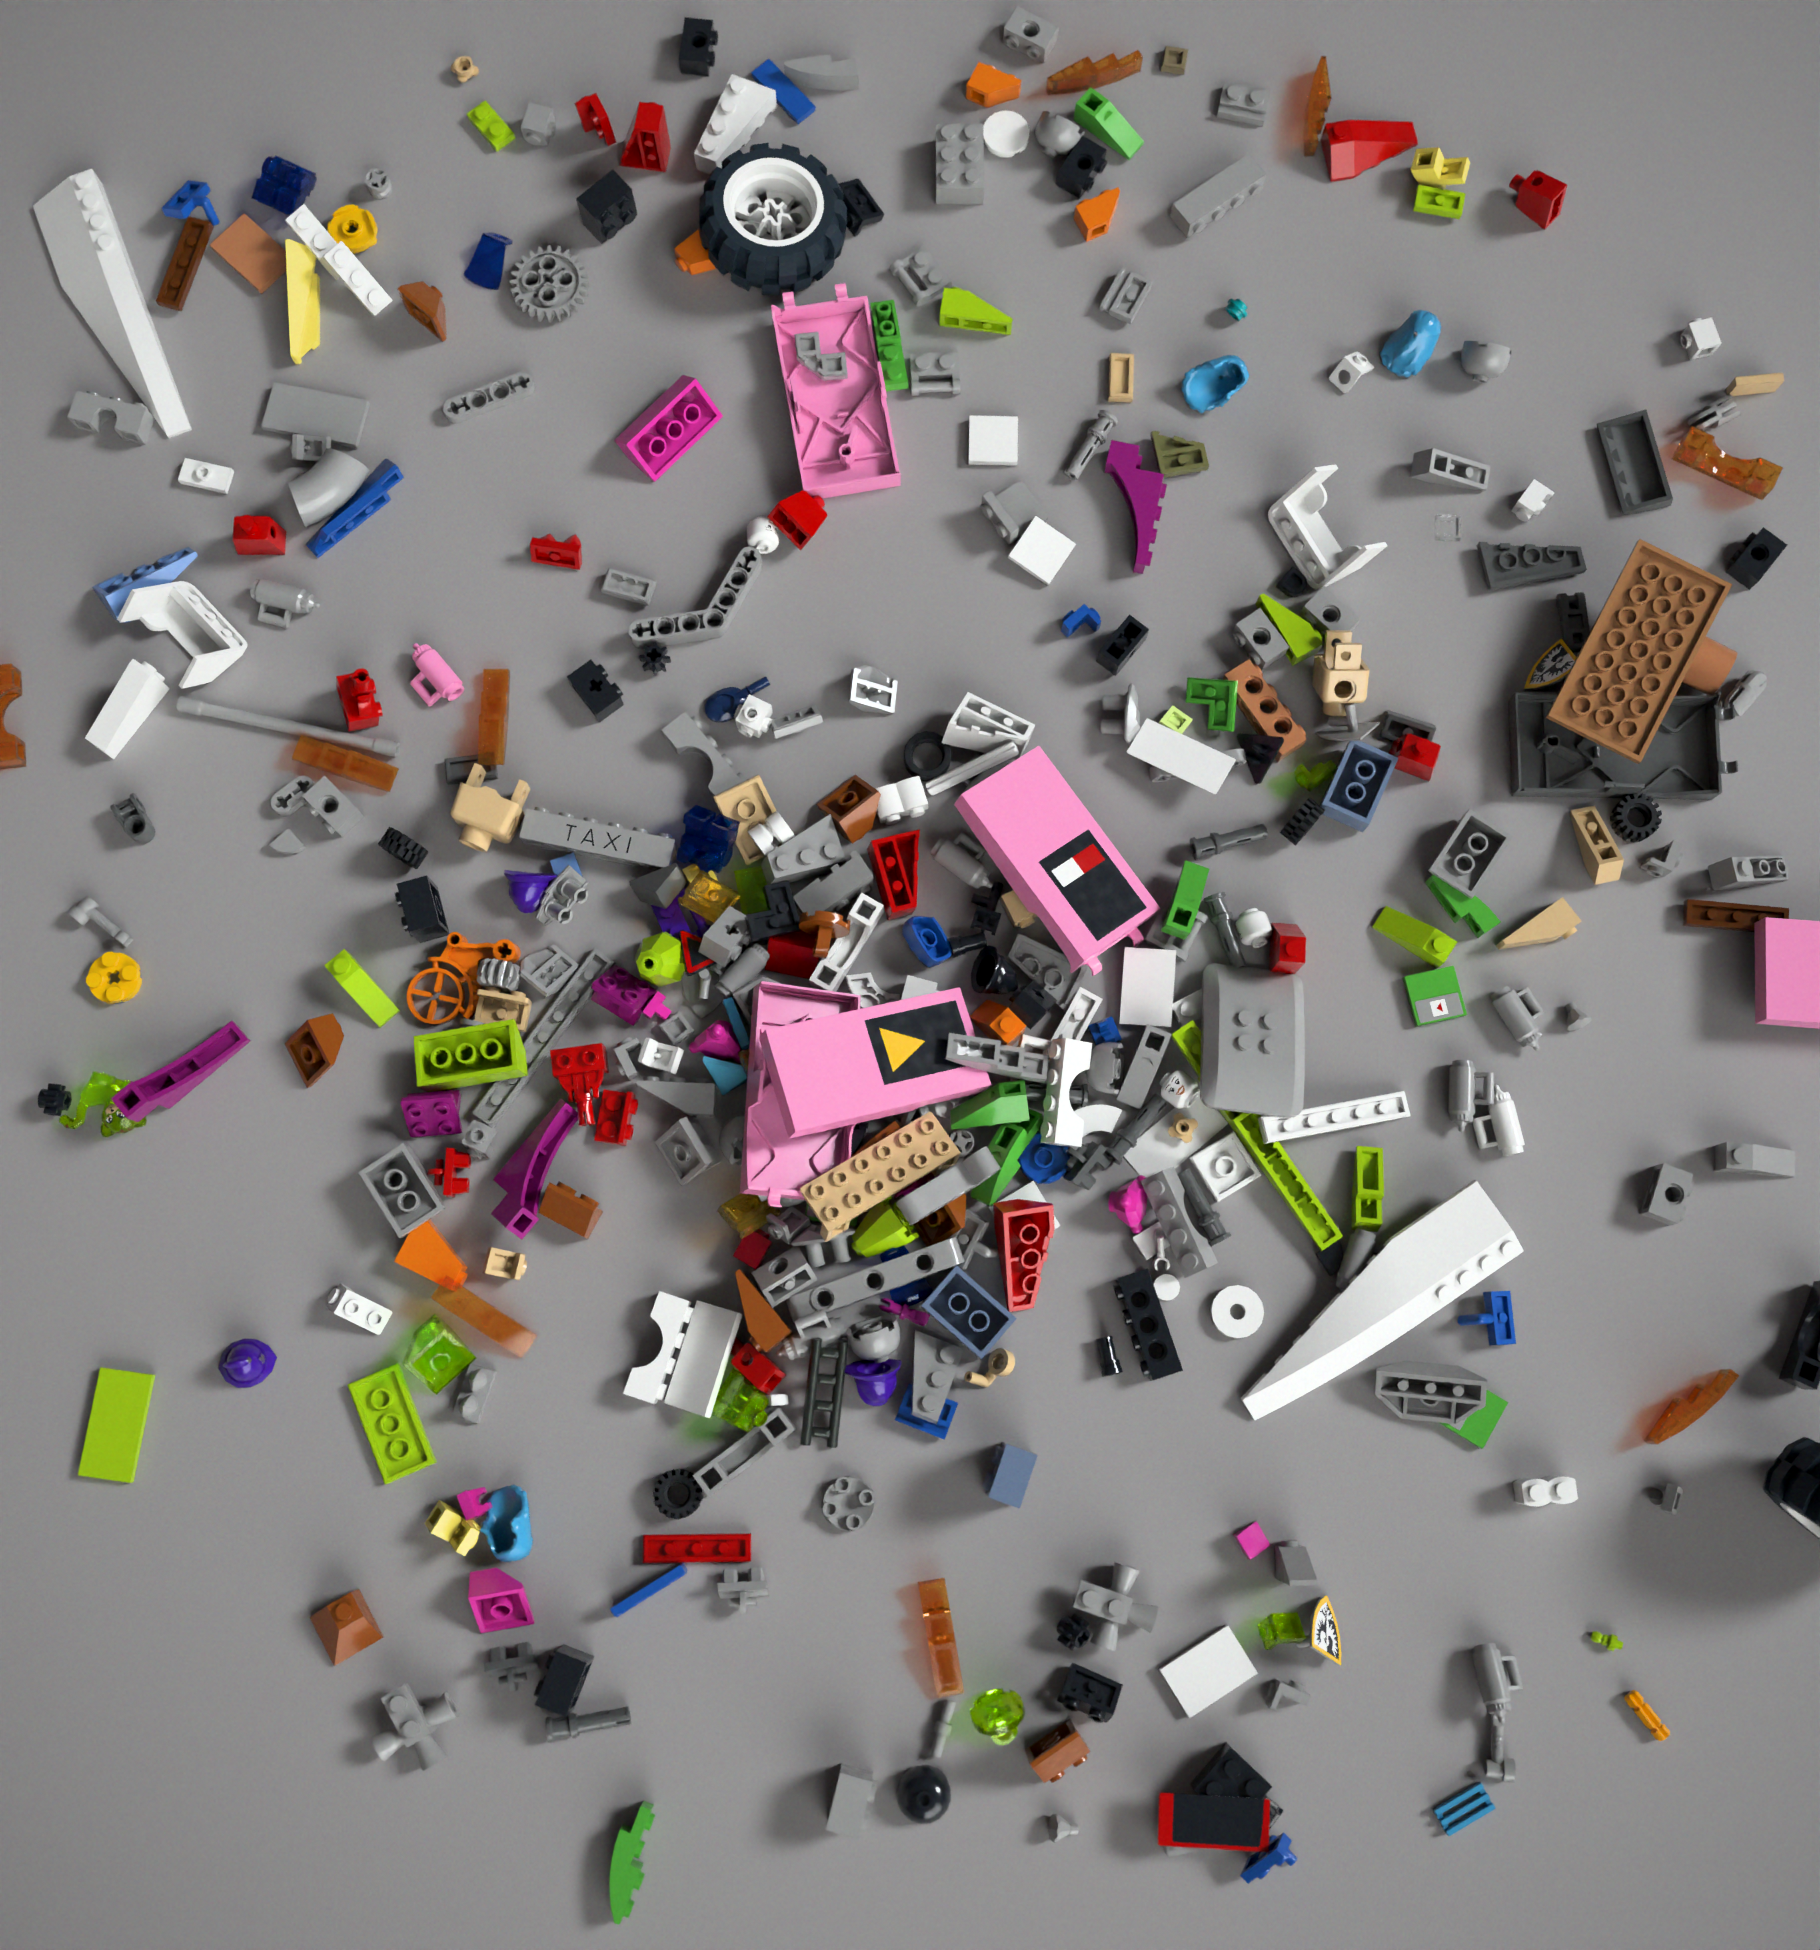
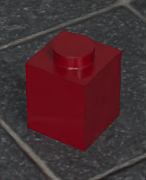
M756 1228L755 1231L748 1229L733 1257L755 1270L758 1269L773 1244L772 1241L768 1240L770 1235L759 1228Z

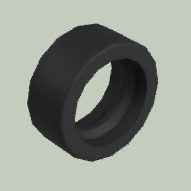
M924 731L915 734L908 740L904 749V764L912 777L919 776L921 781L928 782L947 772L951 762V749L948 744L942 743L943 736L936 732ZM933 743L938 746L942 753V761L938 767L933 770H922L916 766L913 761V752L920 744Z

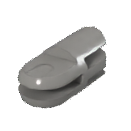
M1731 394L1705 406L1703 412L1690 419L1688 426L1703 419L1705 421L1691 430L1692 433L1696 434L1708 427L1717 428L1741 415L1740 410L1724 418L1722 417V415L1737 407L1735 402L1720 409L1718 408V406L1733 398Z
M1748 671L1722 699L1718 708L1729 709L1734 707L1735 716L1741 717L1764 691L1767 685L1766 675L1761 671Z

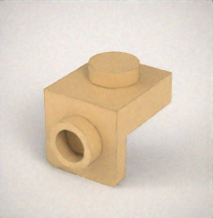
M488 1247L482 1273L520 1280L527 1267L525 1254Z

